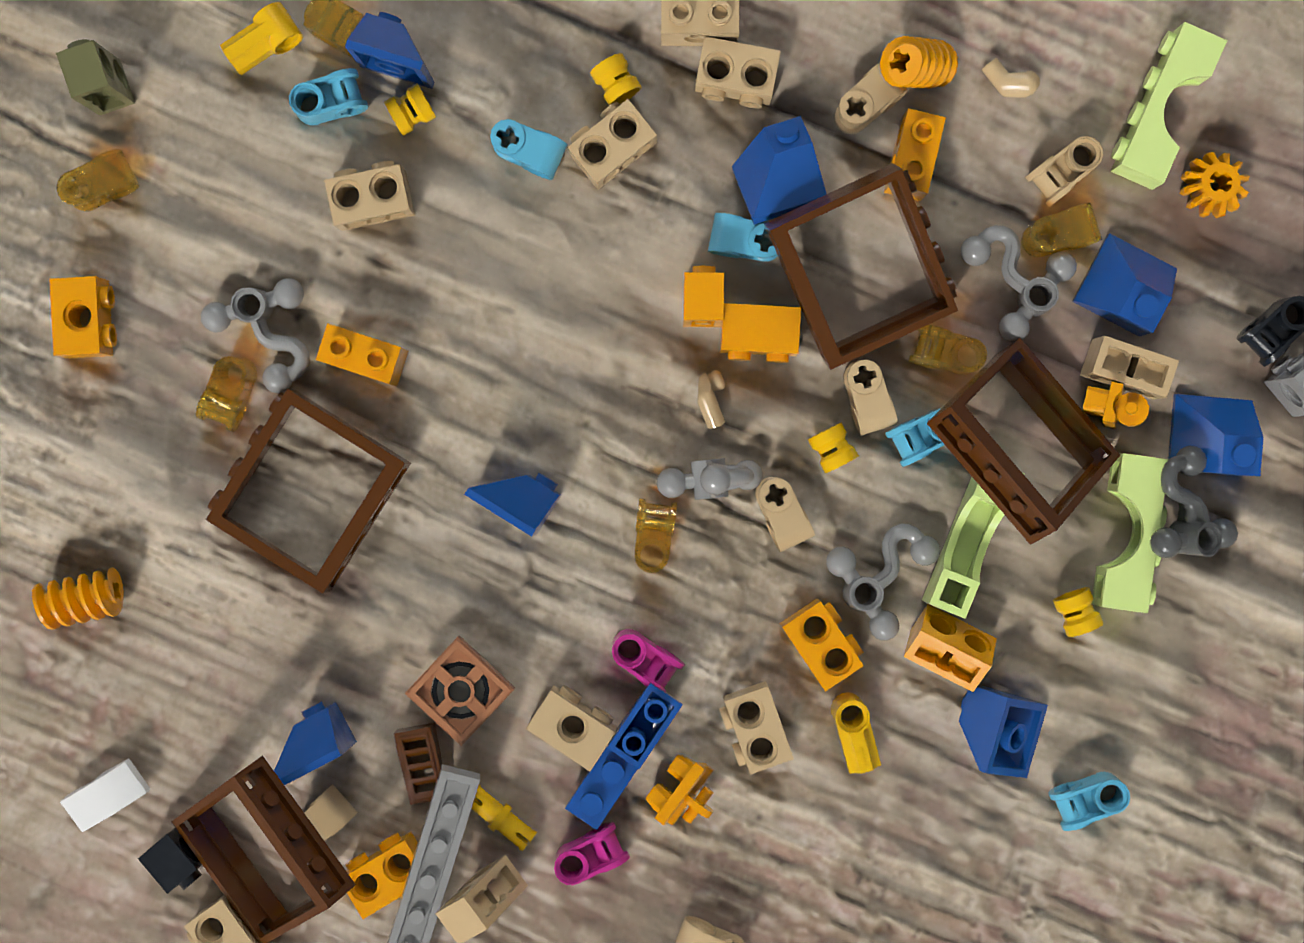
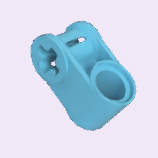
M353 68L338 70L327 76L299 83L294 86L289 95V105L302 122L311 126L338 118L355 116L363 113L369 107L367 101L362 100L358 87V70ZM345 88H346L347 93H348V99H347V97H346V93H345V90H344ZM317 97L318 104L314 110L308 112L301 110L302 102L306 98Z
M509 119L496 123L490 135L491 143L499 157L548 180H553L568 145L556 136L532 129ZM510 133H514L518 143H510L507 148H504L501 136L508 137Z
M715 213L708 252L725 257L746 258L762 262H769L778 257L774 246H769L768 252L760 251V244L755 242L756 239L761 240L764 234H768L764 226L765 222L754 225L752 220L741 216Z
M941 408L932 410L918 418H913L885 432L887 438H892L902 457L900 461L902 467L912 464L944 446V443L927 425V422ZM905 434H906V436H907V438H908V440H909V442H910V444H911L913 450L911 449V447H910V445H909V443H908V441H907V439H906V437H905Z
M1105 771L1097 772L1094 775L1077 781L1058 785L1048 792L1050 799L1056 801L1062 817L1060 825L1064 831L1078 830L1095 821L1124 811L1130 802V792L1126 785L1112 773ZM1107 785H1115L1116 792L1113 798L1105 801L1101 800L1100 793L1102 789Z

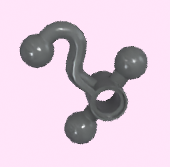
M1190 445L1180 449L1176 456L1171 457L1164 464L1162 469V490L1168 497L1178 502L1179 511L1177 520L1169 528H1160L1151 536V549L1161 558H1171L1178 553L1211 557L1220 548H1228L1237 540L1238 530L1231 520L1219 518L1210 522L1208 510L1203 500L1189 489L1178 484L1177 475L1179 471L1186 476H1196L1206 468L1207 458L1199 447Z

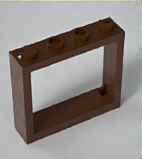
M893 163L764 223L820 355L830 370L958 311L954 298L957 297L955 291L957 288L950 276H944L940 264L945 262L944 255L936 241L931 242L926 230L931 227L929 217L923 206L917 207L912 193L917 191L915 182L911 180L908 170L903 171L902 168ZM888 184L933 298L835 342L788 231Z
M1021 338L996 354L927 422V425L1030 545L1057 531L1120 457L1117 450ZM999 371L1082 467L1050 505L965 406Z
M287 389L285 393L280 392L272 401L269 407V412L272 414L264 426L259 425L252 433L248 442L251 448L244 458L239 457L232 465L228 473L231 480L224 491L218 490L210 500L208 509L211 511L205 520L324 594L332 591L411 465V462L298 391ZM294 408L299 409L386 464L318 573L227 516Z
M263 755L171 821L258 943H268L329 909L356 885ZM249 781V783L252 785V788L249 789L245 782ZM234 791L310 898L286 911L215 813L212 806ZM187 820L193 830L189 831L183 822ZM261 923L263 927L266 929V931L269 929H271V931L264 935L258 927V924Z

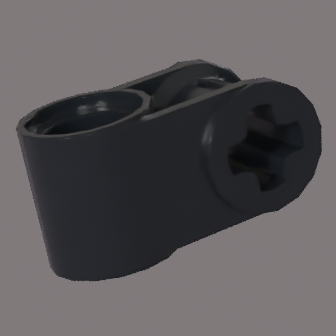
M1299 295L1277 300L1261 316L1248 324L1238 334L1236 339L1240 343L1245 342L1260 357L1259 363L1263 367L1268 366L1283 355L1291 343L1304 332V296ZM1290 304L1298 312V318L1294 324L1286 318V310Z

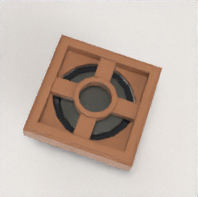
M459 635L405 694L462 746L514 691L515 687Z

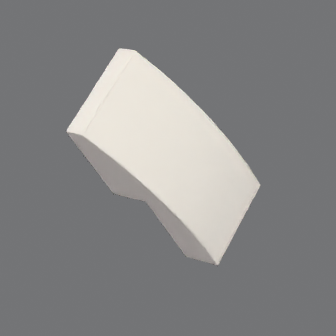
M128 758L106 770L92 782L71 792L60 803L79 829L84 832L146 794L151 788Z

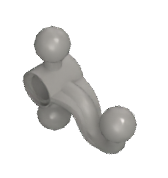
M994 225L983 230L978 236L967 238L961 246V256L967 264L980 266L989 260L992 242L998 240L1004 243L1005 252L1001 271L1004 280L1019 292L1017 296L1019 309L1016 313L1006 314L1001 319L999 331L1001 336L1009 342H1014L1019 338L1024 340L1029 333V320L1033 316L1043 315L1056 305L1059 299L1057 284L1060 281H1067L1074 276L1077 263L1070 253L1062 251L1053 253L1046 262L1047 273L1045 276L1029 281L1017 271L1021 249L1018 236L1010 228ZM1038 288L1045 293L1046 303L1044 306H1037L1031 302L1029 298L1030 289Z
M282 279L276 284L274 290L270 292L257 288H242L232 296L230 305L225 306L223 303L212 302L203 308L201 322L209 331L215 333L222 332L228 328L231 320L239 319L240 321L251 323L254 335L264 347L277 351H288L294 355L295 360L291 366L287 367L284 364L274 363L264 370L262 376L263 384L269 391L274 393L285 392L292 385V381L302 377L308 370L310 357L305 344L294 337L272 334L266 323V320L273 313L274 306L280 305L283 308L290 309L297 307L302 302L304 291L301 284L295 279ZM251 295H255L260 301V309L254 316L249 315L245 310V301Z
M725 458L691 462L692 473L683 474L677 468L663 470L657 478V488L667 498L679 497L684 493L685 489L694 488L695 500L729 496L728 490L737 488L743 490L755 489L762 481L763 472L759 464L753 460L740 461L737 465H726Z
M898 524L886 532L882 541L885 567L873 578L859 575L855 569V554L849 548L836 547L829 552L826 559L828 570L835 576L843 577L846 581L842 590L845 603L855 610L866 611L871 619L869 629L872 635L881 641H888L894 638L899 631L897 616L888 610H883L880 606L884 598L883 589L896 579L900 570L897 543L901 539L909 540L911 542L910 554L912 559L922 566L933 564L940 555L939 543L933 537L924 536L917 527L910 524ZM866 583L871 590V596L866 603L859 604L855 598V590L859 584Z

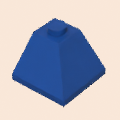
M379 12L378 16L366 13L345 44V48L361 68L410 83H418L420 86L433 89L435 82L404 24H401L402 20L386 12Z
M801 116L764 127L732 165L733 174L754 225L777 218L827 194L814 146Z
M1109 233L1072 302L1139 337L1154 333L1172 299L1177 268Z
M1183 394L1173 395L1168 459L1176 456L1180 449L1191 445L1201 448L1206 455L1207 464L1202 473L1261 476L1264 437L1252 400Z
M538 473L536 478L531 475H524L470 487L464 494L531 537L538 534L562 496L555 491L558 484L541 473Z
M977 686L974 692L967 690L961 703L962 711L959 723L979 771L986 774L1027 778L1048 705L984 686Z
M321 701L301 712L304 719L293 726L274 769V772L284 785L342 756L357 742L336 702L325 707Z

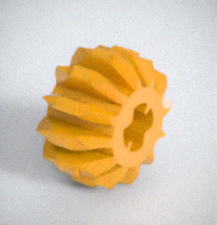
M1214 152L1206 153L1203 156V160L1196 158L1189 163L1191 171H1186L1181 176V179L1189 186L1182 188L1179 193L1183 196L1190 195L1191 197L1186 208L1192 209L1199 205V217L1203 218L1209 216L1211 212L1215 218H1221L1226 215L1227 210L1230 212L1236 211L1240 207L1238 199L1247 197L1249 193L1240 186L1249 181L1250 178L1248 175H1239L1238 173L1243 162L1237 161L1230 165V153H1223L1217 158ZM1214 180H1216L1219 185L1215 188L1216 191H1214L1210 186V184L1213 183Z

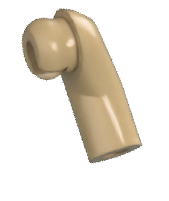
M997 57L982 69L983 73L1003 97L1026 98L1033 95L1040 85V78L1035 72L1009 73Z
M713 370L708 374L704 372L698 380V405L708 429L719 427L725 423L714 393L725 387L723 377L718 370Z

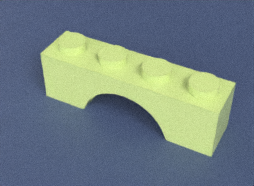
M1187 22L1181 24L1173 32L1168 31L1165 34L1158 48V53L1162 54L1158 66H1152L1144 79L1142 88L1146 89V93L1142 102L1137 101L1128 115L1127 123L1131 124L1126 138L1120 137L1111 154V158L1115 159V162L1110 172L1151 190L1165 182L1180 149L1166 129L1164 109L1167 99L1175 88L1189 85L1199 86L1210 78L1228 40Z
M1119 453L1120 457L1110 467L1107 491L1119 498L1128 509L1132 521V534L1128 546L1119 557L1109 563L1096 566L1093 587L1094 600L1092 604L1104 608L1148 613L1149 605H1153L1156 598V584L1153 582L1154 568L1158 567L1161 561V557L1152 551L1150 540L1156 530L1164 528L1167 520V509L1163 506L1165 493L1161 487V472L1164 464L1169 459Z
M973 477L970 479L922 598V601L964 619L967 617L980 585V572L986 550L998 524L1004 517L1003 512Z

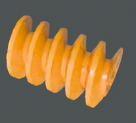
M902 36L895 38L887 44L880 60L881 73L885 81L892 86L932 89L945 87L954 78L958 67L957 53L952 45L944 40Z
M113 567L109 568L107 573L108 579L106 580L104 574L97 570L93 572L92 583L88 575L83 573L78 575L77 586L73 578L70 576L65 577L62 582V589L56 580L48 582L47 591L41 583L34 585L32 600L39 620L47 629L54 630L61 625L71 626L76 621L86 623L91 618L100 620L106 615L111 617L119 615L124 603L123 583L119 572Z

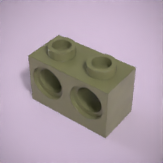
M81 39L71 42L67 46L68 49L56 53L70 96L75 101L98 115L135 104L121 60L94 40Z

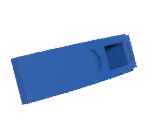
M650 682L617 727L615 735L592 770L587 772L566 804L565 809L597 830L683 704Z

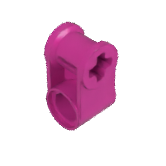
M633 629L620 631L612 641V655L615 662L634 675L646 687L651 682L666 692L665 686L677 669L682 670L685 666V663L662 646L656 645ZM627 639L636 641L640 646L638 654L631 658L622 656L618 651L619 645Z
M613 821L600 825L597 830H590L585 835L562 845L558 849L555 857L554 871L559 881L566 885H576L599 873L610 871L629 860L630 855L628 851H623L614 832L616 825ZM603 841H605L610 853L607 851ZM567 856H576L582 861V866L576 871H568L562 866V860Z

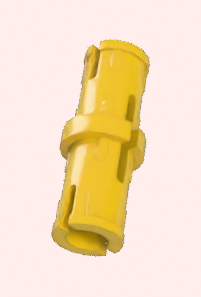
M479 784L471 809L489 823L488 828L493 832L498 830L516 845L520 851H523L527 847L528 841L531 842L537 831L530 828L511 812L512 807L506 803L503 806Z

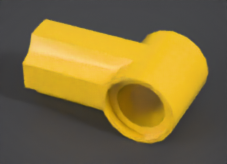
M273 2L260 9L254 15L252 24L220 46L236 71L243 75L271 55H279L292 50L302 41L303 34L281 2Z
M846 692L838 695L832 702L831 714L835 720L848 772L850 774H862L873 771L878 766H881V761L870 724L868 708L862 699L854 693ZM851 705L859 707V714L855 719L851 721L841 719V713L845 707Z

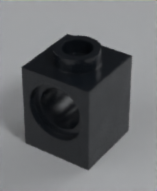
M176 828L167 833L138 858L167 894L178 885L185 890L202 875L198 870L202 865Z

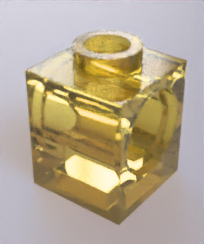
M311 0L304 13L305 21L303 25L312 36L351 57V54L345 48V44L364 16L339 0Z

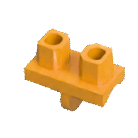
M1111 381L1110 390L1091 386L1087 387L1083 410H1085L1084 413L1086 415L1103 418L1104 427L1116 429L1117 420L1125 426L1135 427L1142 424L1149 415V404L1141 394L1136 392L1125 394L1124 384Z
M677 755L667 771L681 783L674 792H671L662 783H657L646 797L647 802L658 813L655 819L662 825H666V823L674 825L687 806L689 808L682 818L690 824L698 814L709 818L713 813V810L706 804L713 791L704 786L697 796L696 794L714 770L706 763L695 762L683 755Z

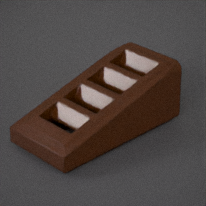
M435 722L401 728L394 732L397 753L410 805L431 801L434 790L417 792L416 785L437 782L443 764ZM426 739L427 746L409 748L408 742ZM429 753L430 760L412 763L411 756ZM433 769L434 774L420 777L414 776V771Z

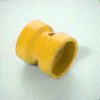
M622 53L606 58L590 72L594 82L597 85H601L604 89V99L609 106L614 102L622 104L642 89L637 77L630 75L627 70L628 62Z
M418 83L407 88L406 94L403 96H393L384 101L387 110L403 136L413 131L414 125L421 121L427 123L436 118ZM406 101H410L412 107L418 115L417 117L414 116Z
M842 422L807 439L811 448L818 451L821 457L820 465L824 473L833 471L859 457L855 447L848 444L845 438L847 432ZM837 447V450L831 451V449Z
M1089 587L1075 589L1053 599L1057 612L1061 613L1064 617L1063 628L1067 637L1089 633L1104 624L1100 613L1095 611L1092 606L1094 598Z

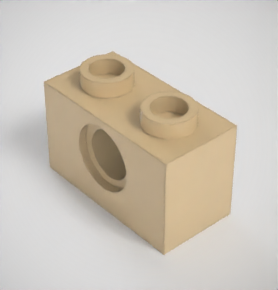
M661 0V46H703L704 36L738 43L739 0Z
M553 685L528 723L526 730L588 771H591L616 733L617 726L612 724L614 718L597 706L591 710L580 703L582 697L571 688L563 685L559 689ZM568 716H577L582 719L584 729L579 733H570L565 729L563 720Z

